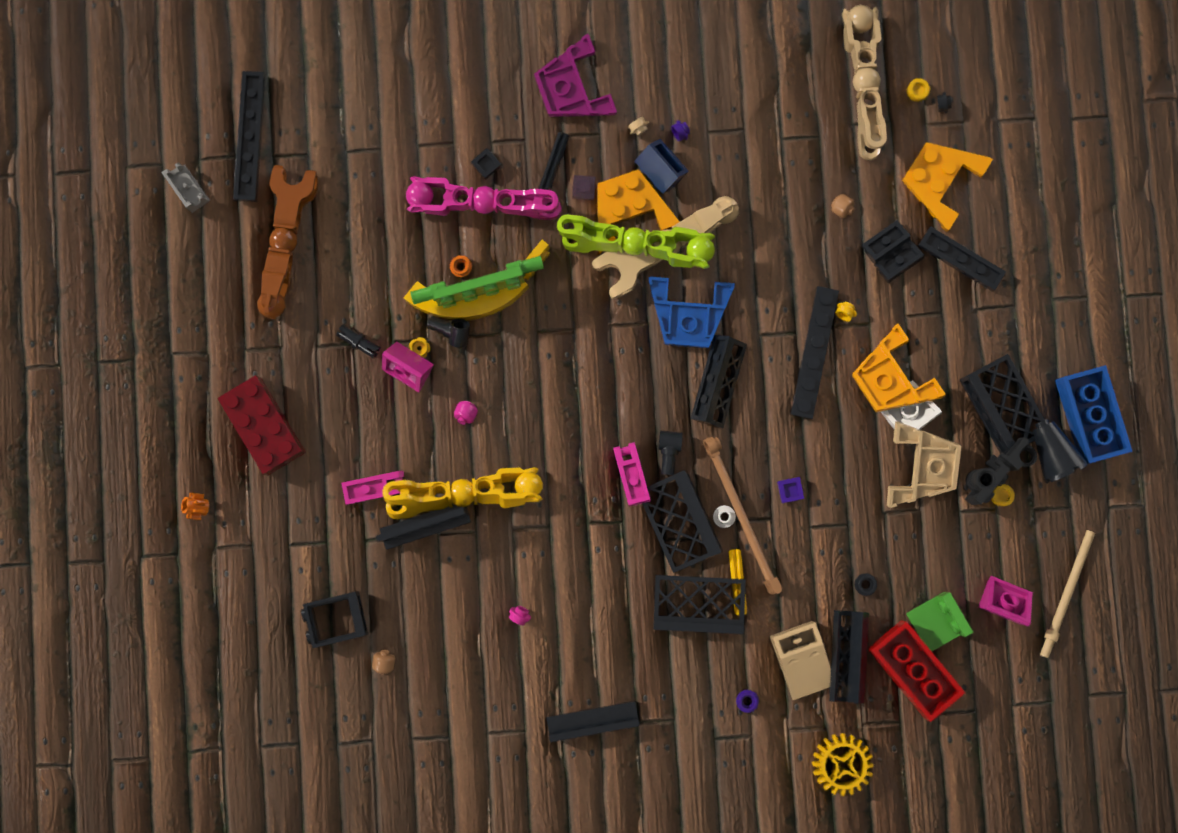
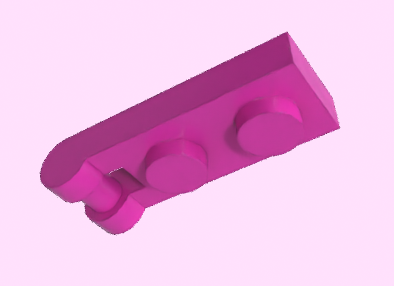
M635 442L629 443L628 446L620 448V446L614 447L613 450L628 506L631 507L650 502ZM631 454L632 459L623 461V456Z
M401 470L341 483L345 504L349 505L383 498V488L388 483V480H403V477H405L404 471ZM391 490L389 492L391 496L400 494L398 490Z

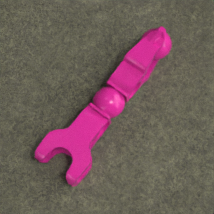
M413 176L410 178L413 183L408 186L406 191V200L410 205L407 210L411 213L425 212L426 214L446 216L450 211L455 210L464 211L471 209V211L476 210L482 214L491 213L492 211L499 213L500 210L505 214L554 220L562 212L557 194L554 191L544 189H505L499 191L487 186L478 187L477 189L470 187L468 189L464 186L450 184L446 178H420ZM431 187L446 189L442 205H430L433 199ZM467 194L468 199L465 202H458L460 195ZM509 197L512 199L510 205H501V201L504 198Z

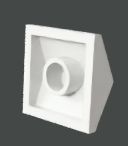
M913 380L910 382L914 389L919 387ZM932 400L880 411L893 429L895 428V421L922 429L942 413Z

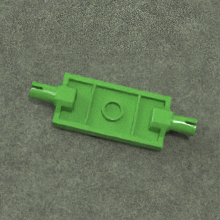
M541 256L506 264L507 270L454 285L446 286V283L443 281L429 285L426 288L411 291L413 304L433 299L437 302L438 306L449 308L455 306L457 301L465 300V302H471L478 299L477 296L482 294L492 296L498 294L500 289L508 288V290L520 288L521 284L525 283L523 277L526 273L544 269Z

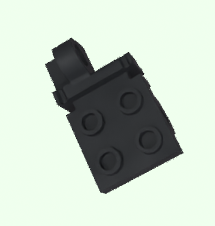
M1025 437L1019 438L1006 455L1004 453H1001L998 457L991 455L989 461L985 463L990 468L969 472L966 476V485L971 492L965 500L971 505L987 504L995 494L993 490L997 485L1002 486L1009 477L1007 475L1009 471L1019 470L1021 467H1029L1035 464L1037 453L1028 444L1029 440ZM1023 450L1028 451L1031 455L1028 463H1023L1020 460V453Z

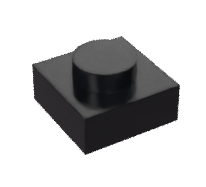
M488 148L471 161L473 167L485 180L502 166Z

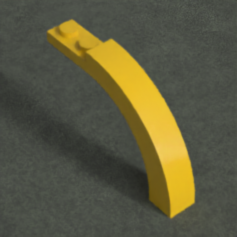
M541 240L525 260L541 256L542 262H544L550 254L548 252L549 244ZM535 271L526 273L523 277L524 280L525 278L529 280ZM417 281L404 296V300L414 308L438 318L473 320L505 309L519 299L528 290L529 286L525 282L521 284L520 288L508 290V288L500 289L496 295L486 296V294L477 296L478 299L465 302V300L457 301L455 306L443 308V306H438L437 302L433 299L413 304L410 292L426 288Z

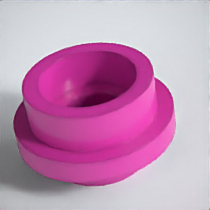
M522 606L511 607L509 611L510 620L516 624L525 625L531 619V616L528 614L529 611Z

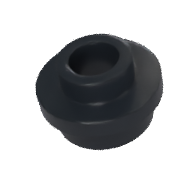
M946 91L937 95L938 111L947 114L948 109L952 108L951 95L946 96Z
M863 573L855 579L854 586L859 594L869 596L876 591L877 581L871 574ZM864 580H867L869 582V587L867 589H864L862 587V582Z

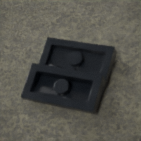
M898 220L862 244L865 253L888 283L924 259V254L913 243L911 235Z

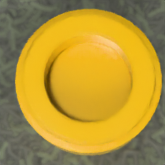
M921 78L914 79L907 87L908 97L915 102L925 100L930 93L928 82Z
M1006 484L1002 486L997 485L993 490L995 494L991 500L997 506H1008L1014 501V490Z

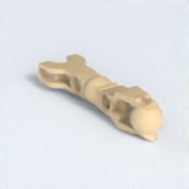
M858 5L850 11L844 9L842 13L845 50L851 53L855 69L853 86L858 92L856 97L859 99L857 103L859 154L865 160H873L879 155L887 139L886 123L882 115L881 98L878 93L881 78L876 71L877 64H874L876 49L881 41V30L878 21V9L875 7L871 10L868 6ZM871 29L872 40L870 43L866 41L859 42L854 39L853 31L864 33ZM860 58L868 59L869 63H863ZM864 99L871 100L873 105H867ZM865 145L868 148L874 149L875 151L873 153H868L865 150Z
M722 196L717 198L711 206L694 212L686 219L672 226V228L682 227L697 230L698 233H711L721 224L731 223L737 218L739 214L738 204L733 198ZM678 241L676 243L677 248L673 253H678L680 248L686 247L689 242ZM655 242L652 244V246L657 247L660 246L662 243ZM620 251L605 252L594 259L592 266L597 271L613 267L621 273L620 280L609 290L610 297L617 299L634 289L640 273L664 259L654 258L650 254L645 256L644 252L635 256L626 252L620 253Z

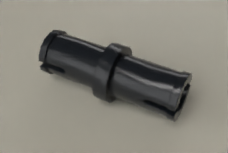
M345 324L339 328L341 332L337 331V337L351 344L353 349H359L369 355L372 359L378 355L376 351L380 352V346L366 339L364 334H358L348 328Z

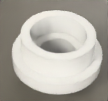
M720 506L713 513L715 524L721 528L730 527L736 518L734 510L729 506ZM723 512L729 516L727 521H723L720 518Z

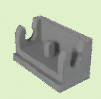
M176 163L174 170L165 169L161 173L184 206L193 213L208 203L210 199L186 165L182 166L180 163Z

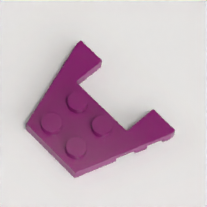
M589 34L584 35L579 42L567 48V51L558 58H554L534 74L549 117L617 114L611 94L591 101L588 100L575 61L595 55Z

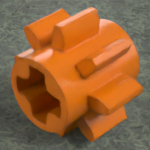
M189 493V497H184L182 500L181 511L187 514L186 519L201 520V516H206L209 511V501L204 499V494Z

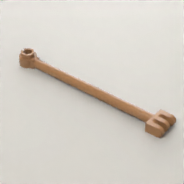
M709 437L703 440L704 448L715 465L764 575L766 589L770 595L781 593L782 587L777 577L773 576L720 457L719 450L722 449L720 440L717 437Z

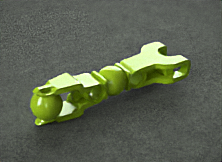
M568 214L561 216L557 222V229L562 236L564 247L574 252L587 253L597 250L606 252L620 251V253H623L625 251L632 256L640 255L644 252L645 256L650 254L654 258L669 261V264L673 267L692 268L696 266L704 269L710 267L707 262L712 259L715 253V246L711 241L715 236L712 233H698L697 230L674 227L671 231L657 230L650 232L646 230L645 233L637 227L625 230V227L619 228L616 225L598 223L583 216ZM566 223H572L574 228L564 229L563 226ZM612 236L618 237V238H617L616 240H614V241H609V240H608V239H609L610 237H612ZM569 239H573L577 242L571 244L568 241ZM678 241L689 242L686 248L687 255L673 253L677 248L676 243ZM655 242L662 243L660 246L657 247L652 246V244Z

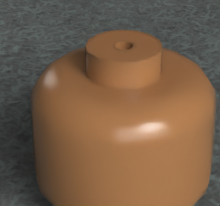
M841 194L832 202L831 210L840 218H845L848 214H853L855 202L847 195Z
M381 650V652L375 653L372 661L373 670L379 674L392 672L395 656L389 654L388 650Z

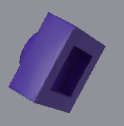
M800 477L777 481L781 503L804 499Z

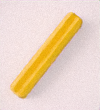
M729 550L731 579H744L741 550ZM732 583L733 599L740 594L741 584ZM746 594L744 615L747 614ZM739 598V599H737L735 602L740 606V598ZM734 604L735 614L739 616L740 610Z

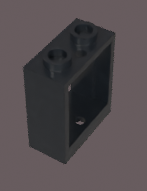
M359 591L303 604L304 609H301L303 621L307 622L309 631H306V638L308 644H312V648L369 635ZM348 599L355 632L321 640L314 607Z

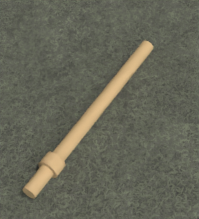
M1086 530L1050 629L1046 630L1044 636L1046 640L1040 653L1043 657L1049 658L1054 643L1059 639V629L1095 533Z

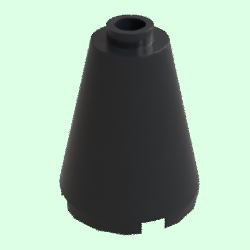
M1048 419L1035 424L1036 429L1033 430L1046 484L1073 474L1078 468L1083 469L1088 466L1085 458L1054 421L1049 423Z

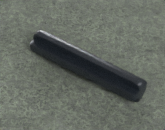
M558 132L538 189L551 190L569 140L567 133Z

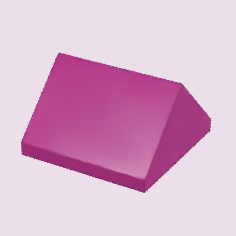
M394 343L382 354V370L415 391L420 392L434 364L402 344Z
M990 576L978 608L1019 625L1029 626L1031 623L1033 592Z

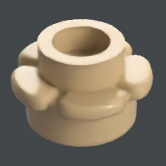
M643 116L638 118L628 126L631 130L630 133H635L637 136L648 130L647 124H649V121H645Z

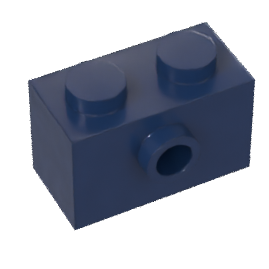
M661 139L649 144L635 160L640 170L650 178L654 186L663 194L674 188L689 172Z

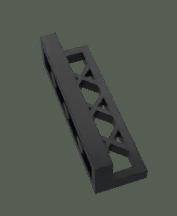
M714 335L690 419L708 423L718 428H724L747 344L730 336ZM734 345L738 346L737 354L735 357H733L732 354ZM728 367L731 368V375L729 378H727L726 371ZM722 388L725 389V396L723 399H721L720 392ZM718 409L719 417L718 420L715 421L713 420L715 410Z
M834 610L829 701L865 703L869 612ZM842 615H846L844 627L841 625ZM842 639H843V640H844V648L841 650V648H840V642H841ZM842 662V663H843V670H842V672L840 673V671H839V664ZM841 684L842 695L838 696V687Z
M635 701L546 717L550 742L640 726Z

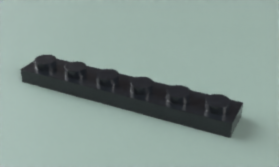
M242 71L233 195L235 201L257 202L266 77L264 72Z
M821 286L816 287L790 412L792 416L813 419L839 290Z

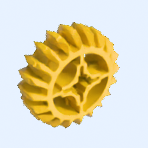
M844 733L840 734V740L833 734V742L830 743L825 738L824 743L826 746L823 747L820 744L817 746L822 752L820 754L817 752L813 753V756L819 759V761H812L813 766L819 767L813 771V774L815 776L821 775L817 782L819 784L824 783L823 788L825 790L830 789L832 786L831 793L834 795L838 792V789L841 796H845L846 789H848L850 795H854V787L862 791V787L859 784L863 782L865 785H868L869 782L865 779V776L872 777L873 773L867 770V768L874 767L873 763L867 762L873 756L872 754H865L869 749L868 746L861 747L863 742L861 739L854 742L855 737L853 735H850L846 741ZM838 747H851L849 751H845L841 755H836L832 752ZM856 752L858 753L860 759L859 771H856L853 768V760L855 759L854 755ZM827 757L833 762L832 774L829 777L825 769ZM835 758L845 762L851 771L839 766ZM845 774L854 777L847 782H836L837 778L840 779Z

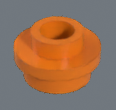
M462 255L454 257L450 263L452 274L459 278L468 276L472 270L469 258ZM463 263L465 265L464 270H458V264Z

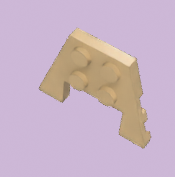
M895 421L893 441L900 444H916L912 485L888 486L887 506L893 508L897 504L910 503L921 497H931L957 489L961 445Z

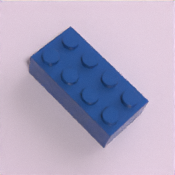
M1106 365L1055 380L1075 447L1088 464L1132 452Z

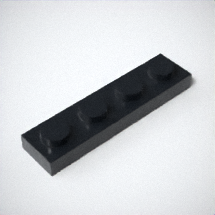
M931 226L918 245L919 248L992 292L996 290L1006 271Z

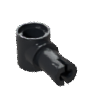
M435 316L429 318L427 329L442 333L444 337L449 338L448 341L451 346L462 348L468 345L470 323L467 320L456 318L447 322Z
M660 430L661 474L674 475L676 455H678V452H681L683 432Z

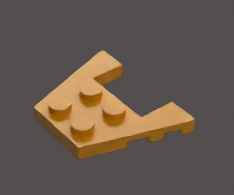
M926 142L902 181L915 197L927 207L932 217L938 220L943 230L948 232L959 213L940 202L961 167L966 168L981 178L993 159Z
M639 169L597 183L598 223L613 225L654 211L661 231L671 229L672 226L679 223V220ZM612 236L608 240L614 241L616 240L615 236Z
M899 324L892 328V331L884 337L876 349L869 354L852 374V377L875 412L941 399L946 395L935 378L914 389L891 355L892 351L909 342L908 337Z

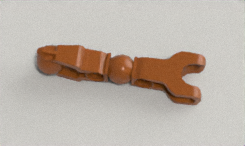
M275 165L272 169L269 185L277 197L273 224L275 230L272 231L269 237L271 247H269L265 267L262 272L261 295L257 301L259 312L264 317L276 319L285 309V297L290 286L294 256L292 251L297 245L296 234H298L302 210L307 203H310L316 197L318 174L315 170L305 171L300 183L290 185L287 184V173L283 166Z

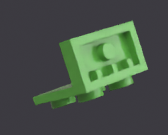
M942 592L906 613L917 635L931 652L958 636L966 637L973 633L950 592Z

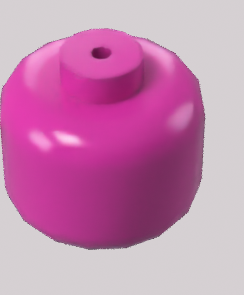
M461 401L456 406L454 417L462 425H465L466 422L473 423L478 409L471 402Z

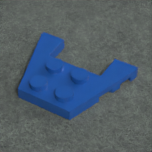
M649 277V285L664 344L709 348L735 283L715 282L712 305L667 301L669 278Z

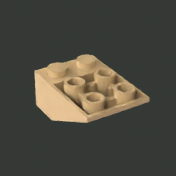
M810 621L770 636L792 700L830 687L831 669L815 622Z

